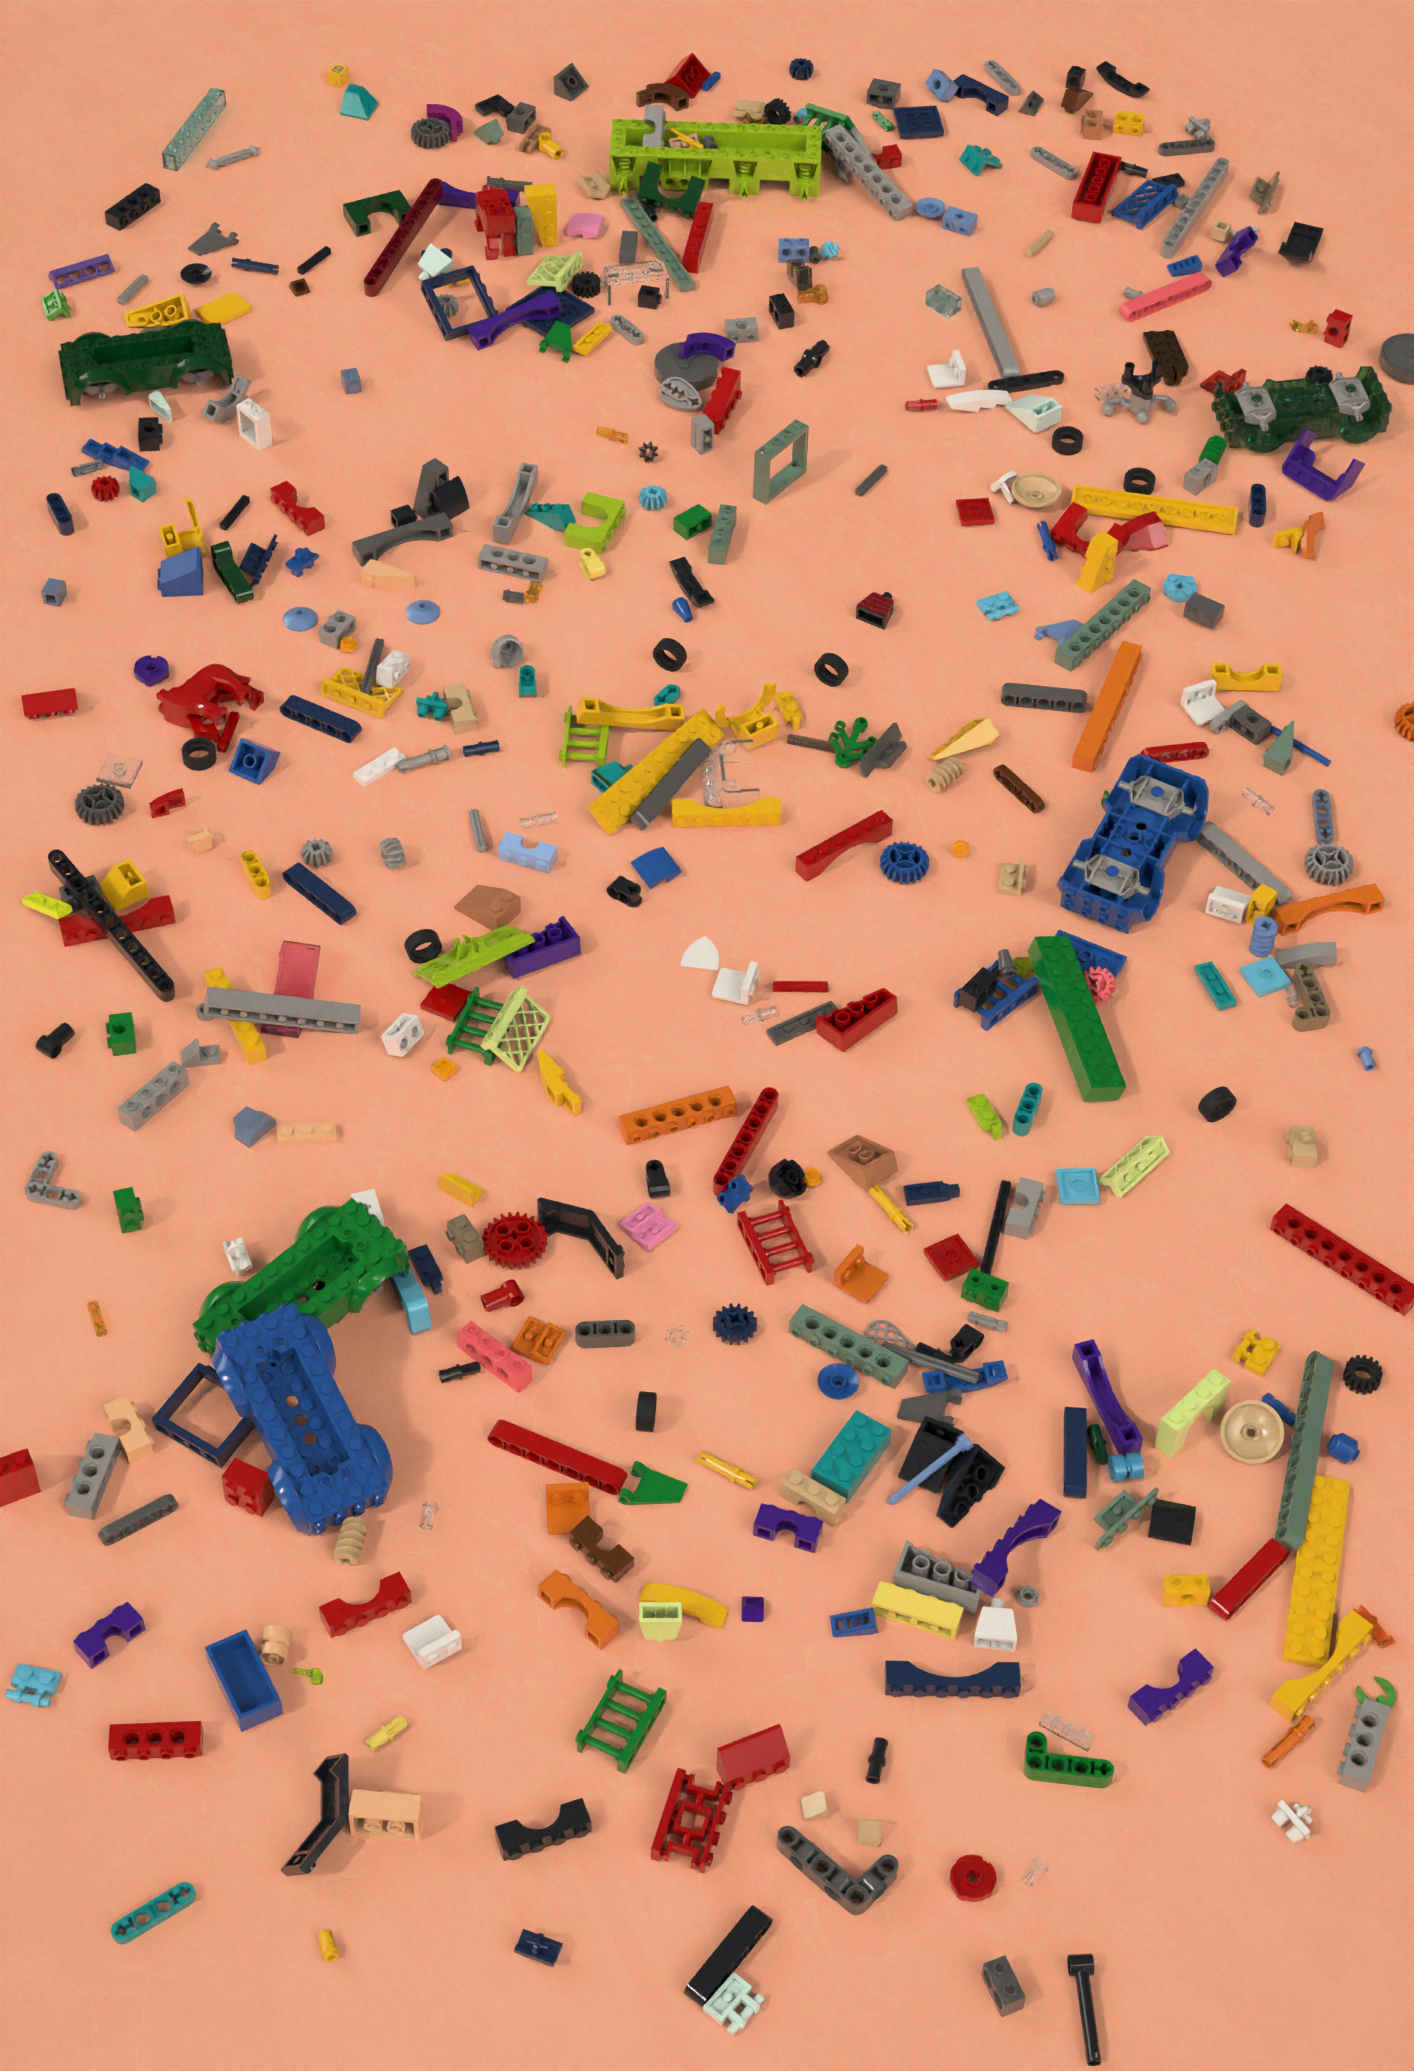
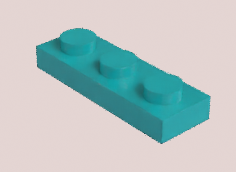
M1209 961L1195 965L1194 972L1217 1009L1221 1011L1235 1007L1237 1001L1213 962Z

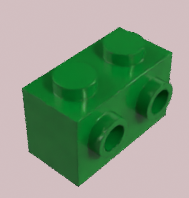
M133 1186L113 1191L122 1234L141 1230L140 1221H144L140 1197H135Z
M971 1268L962 1285L961 1298L981 1305L988 1310L999 1312L1008 1295L1009 1282Z

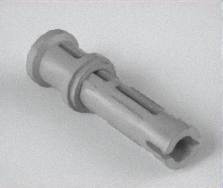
M445 744L441 748L429 749L428 753L396 762L399 773L426 764H437L438 761L444 759L450 760L451 753L448 745Z

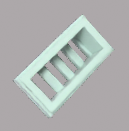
M157 390L149 394L150 408L167 422L171 423V409L160 391Z

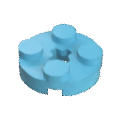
M1171 573L1163 583V594L1165 595L1166 593L1171 601L1187 602L1197 591V584L1194 582L1195 578Z

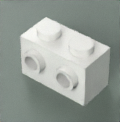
M393 650L377 666L376 684L392 689L408 673L410 669L409 655Z

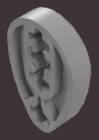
M670 377L661 384L659 390L660 398L666 406L682 412H698L701 410L702 400L699 393L683 378ZM678 390V394H677V393H674V395L672 394V391ZM692 402H698V405L692 406Z

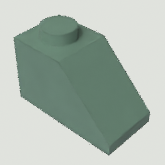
M497 118L473 131L474 135L486 144L491 142L492 144L501 141L500 138L504 136Z

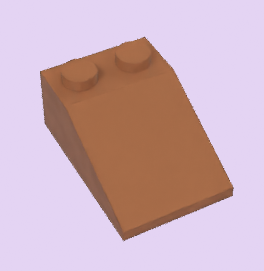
M476 885L454 906V909L493 931L505 924L508 925L521 912V902L519 896L507 889Z
M858 1134L827 1151L834 1162L855 1183L867 1189L874 1187L877 1183L890 1178L891 1175L898 1172L893 1150Z

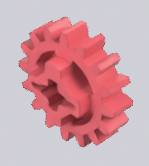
M1100 966L1096 970L1090 967V972L1084 970V977L1094 1003H1097L1099 1006H1101L1102 1001L1107 1003V997H1113L1111 991H1116L1114 985L1117 983L1112 973L1107 968L1102 970Z

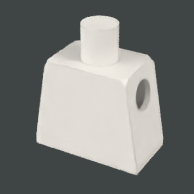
M994 1598L991 1600V1607L984 1606L981 1609L973 1647L1015 1652L1017 1633L1014 1611L1004 1608V1600Z

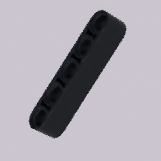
M752 1905L690 1980L684 1990V1994L703 2008L706 2002L738 1968L767 1932L773 1919Z

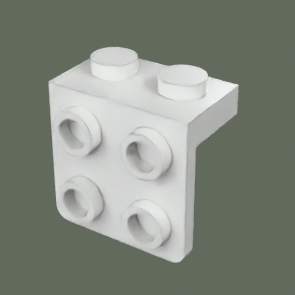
M1214 679L1188 686L1182 691L1180 704L1198 726L1212 722L1215 717L1225 711L1214 696L1217 685Z
M750 961L747 973L721 968L712 991V997L748 1005L750 997L755 993V982H758L760 978L758 963Z
M440 1615L432 1617L403 1634L404 1642L423 1670L462 1649L460 1633L457 1629L451 1631Z

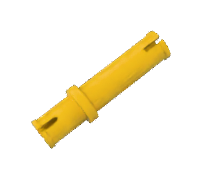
M874 1185L876 1190L871 1187L868 1193L889 1215L890 1221L896 1223L904 1234L908 1233L906 1228L911 1231L914 1225L905 1217L904 1211L890 1200L879 1185Z
M705 1450L699 1453L702 1457H697L698 1463L730 1478L731 1482H737L751 1491L756 1487L752 1483L757 1484L758 1478L747 1474L741 1467H734L707 1453Z

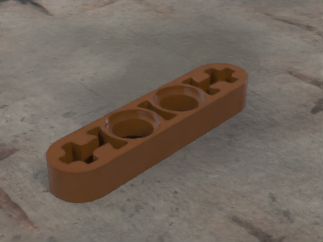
M1001 764L993 769L995 778L1032 813L1037 814L1045 809L1042 798L1006 765Z

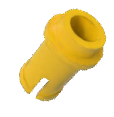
M322 1930L317 1934L322 1949L321 1958L325 1962H333L338 1958L339 1948L335 1946L332 1930Z

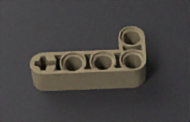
M1299 962L1295 967L1293 983L1303 1007L1296 1009L1292 1027L1299 1032L1324 1029L1327 1026L1330 1015L1329 1006L1312 966L1307 962Z

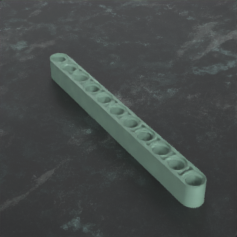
M1316 1350L1308 1355L1305 1362L1275 1531V1539L1293 1551L1297 1550L1304 1541L1334 1362Z

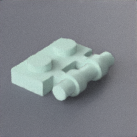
M733 1972L703 2006V2011L720 2025L728 2018L732 2023L727 2028V2031L731 2035H735L738 2030H742L746 2026V2021L749 2017L760 2010V2005L765 1999L760 1994H757L753 1999L748 1996L752 1991V1986ZM742 2003L745 2005V2008L740 2014H737L734 2010Z

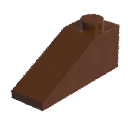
M1081 88L1066 89L1061 107L1070 113L1079 111L1093 96V92Z

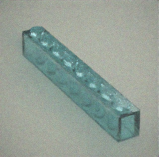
M210 88L162 152L164 169L179 170L226 107L225 90Z

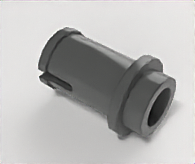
M811 246L809 260L813 264H818L821 261L819 249L817 246Z
M507 589L503 591L502 600L523 604L524 593Z

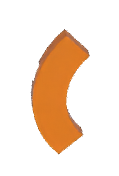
M1323 512L1311 514L1303 525L1304 537L1301 538L1303 558H1315L1316 535L1319 530L1325 529Z

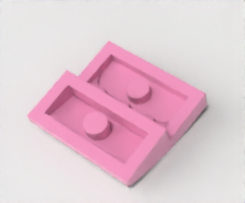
M575 213L571 217L566 233L568 237L581 234L584 239L598 237L605 218L594 213Z
M650 1202L644 1204L619 1224L620 1228L630 1238L647 1251L653 1249L678 1229L677 1223L663 1216L662 1210Z

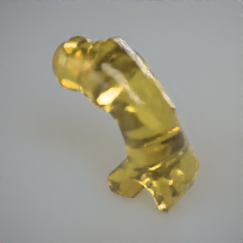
M1295 319L1289 322L1292 330L1300 333L1315 334L1319 327L1313 320L1306 324L1297 322Z

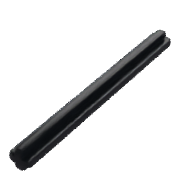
M1002 1180L1000 1183L980 1268L981 1272L991 1275L1011 1189V1182Z

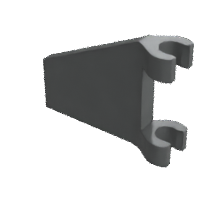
M214 222L203 236L188 247V250L198 256H202L218 249L238 244L239 240L235 238L238 234L231 232L228 238L220 234L221 230L217 229L220 224Z
M952 1389L902 1399L897 1418L922 1423L925 1416H928L954 1427V1417L944 1416L948 1401L955 1405H961L962 1390Z

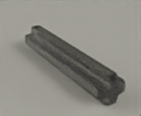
M788 734V744L836 753L829 741Z

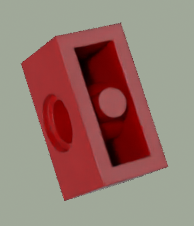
M1335 309L1332 314L1330 313L1326 319L1328 324L1323 333L1325 335L1324 342L1341 349L1348 341L1353 315Z

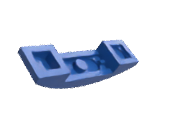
M1003 1360L983 1363L982 1368L971 1369L980 1373L976 1384L943 1374L942 1370L921 1373L925 1391L931 1394L952 1389H960L962 1393L978 1391L997 1385L1007 1380L1008 1376Z

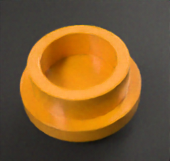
M347 636L342 638L340 642V649L342 651L352 652L357 648V642L353 637Z
M963 840L956 841L952 846V853L957 858L965 857L970 851L969 844Z
M816 1168L805 1170L804 1184L807 1182V1186L815 1187L821 1183L822 1176Z

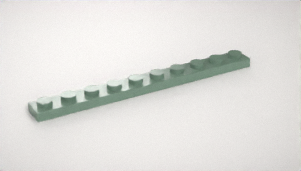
M635 196L621 199L622 208L679 290L682 292L695 288V282Z

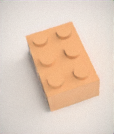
M367 1788L353 1789L348 1813L351 1836L420 1842L424 1819L422 1795H417L413 1792L402 1794L390 1790L379 1792Z

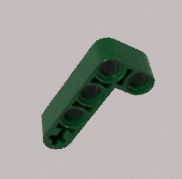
M224 541L212 545L211 555L214 569L235 602L240 604L254 599L251 586L233 560V553L229 542Z

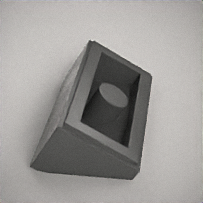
M1032 90L1018 112L1035 116L1044 99Z

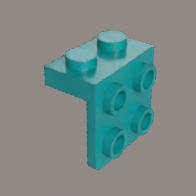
M968 144L959 158L976 176L980 175L986 164L999 168L1003 166L999 162L1000 159L992 155L991 150L988 148L982 149L978 145L972 146Z

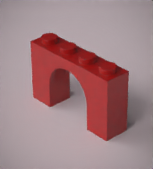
M1072 502L1051 529V537L1056 544H1061L1067 547L1068 550L1079 553L1085 559H1087L1085 555L1090 542L1080 539L1076 534L1088 518L1087 508ZM1114 523L1107 534L1118 540L1117 557L1129 541L1130 534L1129 529Z

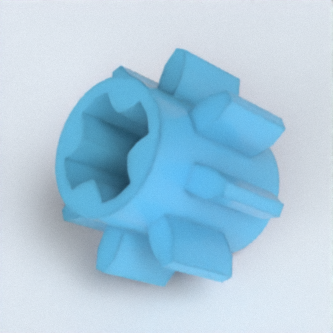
M828 241L821 246L823 250L820 253L823 258L827 257L830 260L838 255L837 250L840 248L837 242L832 243V241Z

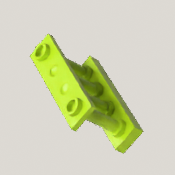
M569 705L568 712L564 714L566 729L563 750H559V761H562V768H566L567 759L594 761V763H598V768L606 765L610 726L602 725L598 729L571 727L572 722H577L576 715H573L572 705ZM570 734L598 736L600 740H570ZM568 748H596L598 752H595V754L568 752Z

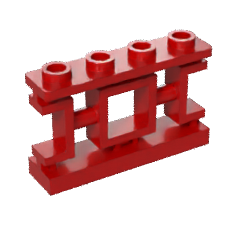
M677 1768L651 1847V1859L660 1862V1859L663 1858L664 1861L669 1862L671 1853H678L692 1857L691 1869L695 1870V1868H698L700 1873H704L706 1866L710 1867L712 1864L714 1853H711L713 1846L718 1845L720 1832L717 1831L719 1825H724L727 1815L724 1809L726 1805H730L733 1792L730 1791V1783L725 1782V1785H723L720 1781H717L714 1791L695 1786V1774L687 1775L685 1769ZM687 1784L686 1794L696 1796L693 1803L682 1800L680 1807L677 1808L684 1785ZM720 1793L722 1795L716 1814L712 1818L713 1808L704 1806L703 1803L705 1799L717 1802ZM685 1811L705 1816L701 1831L680 1826ZM673 1824V1834L683 1837L681 1844L669 1840L666 1849H664L671 1825ZM706 1834H708L702 1858L699 1859L700 1849L691 1847V1840L704 1843Z

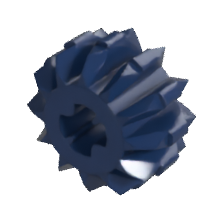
M801 57L800 59L795 58V60H792L789 67L790 75L792 78H796V80H808V78L812 77L814 71L811 60H807V58L802 59Z

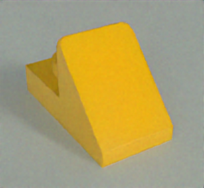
M1303 526L1274 532L1272 541L1274 549L1290 545L1294 553H1297L1301 545V538L1304 537Z

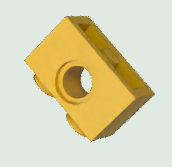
M1208 1574L1164 1575L1161 1585L1163 1606H1207L1211 1593Z

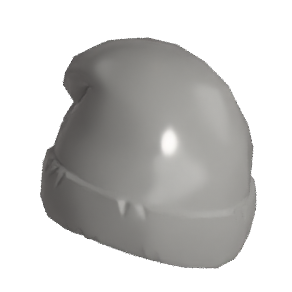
M507 634L501 636L493 643L490 651V657L494 661L493 666L497 669L502 665L514 667L522 661L524 649L517 637Z

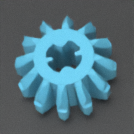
M647 485L646 488H642L639 500L641 507H645L646 510L651 509L653 511L656 509L659 511L660 508H664L667 496L665 489L661 488V486Z

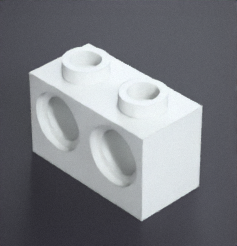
M402 1013L381 1035L387 1054L403 1057L424 1035V1031L417 1015Z

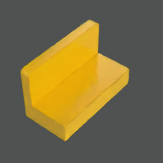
M450 1172L448 1176L443 1173L439 1175L440 1190L470 1207H473L484 1194L483 1189L453 1172Z

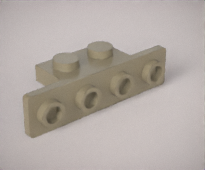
M1279 171L1271 177L1268 183L1259 176L1253 182L1248 197L1260 205L1259 215L1263 211L1266 212L1271 205L1270 202L1274 197L1272 194L1275 192L1276 185L1280 180L1278 178L1280 175Z

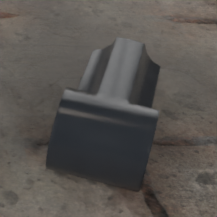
M61 1023L48 1036L42 1035L38 1039L36 1049L54 1059L60 1054L62 1046L75 1035V1032L68 1023Z

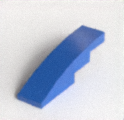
M91 438L82 447L81 451L96 460H102L105 464L129 471L130 466H133L143 472L150 462L123 446L116 448L107 442L102 445Z

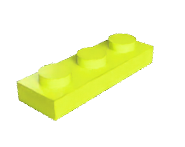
M37 891L22 898L24 906L55 919L66 917V915L73 912L72 905Z

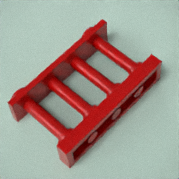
M782 1199L778 1200V1211L756 1218H748L745 1210L737 1213V1226L766 1286L774 1284V1275L777 1272L804 1265L807 1273L812 1272L813 1255L807 1251L791 1218L790 1208L785 1206ZM780 1218L784 1224V1227L761 1234L754 1231V1226ZM788 1234L792 1241L769 1249L763 1248L761 1245L762 1241ZM796 1249L799 1255L798 1258L775 1265L769 1261L771 1256Z

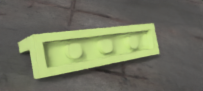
M1146 1136L1097 1180L1098 1184L1110 1186L1115 1197H1122L1170 1153L1163 1137Z

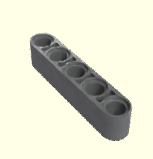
M1005 683L1002 686L1001 702L1006 706L1082 713L1087 707V693L1079 689Z

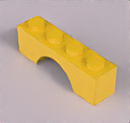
M1211 662L1208 679L1215 680L1217 683L1216 690L1279 691L1282 681L1281 664H1263L1254 672L1239 673L1234 671L1229 663Z

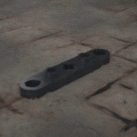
M1059 370L992 380L988 383V390H1002L1014 393L1050 387L1054 384L1060 385L1064 381V374Z

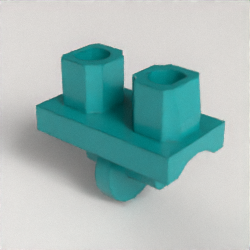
M435 691L432 696L427 695L426 699L417 697L418 717L427 718L428 711L434 712L433 719L442 722L445 715L449 716L448 703H444V698L439 697V692Z

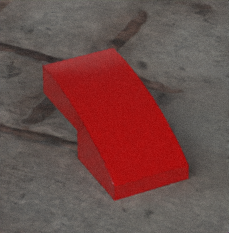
M183 788L163 794L149 803L152 819L170 815L169 809L186 806Z

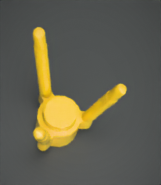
M673 128L670 129L679 135V140L690 144L689 148L703 149V144Z

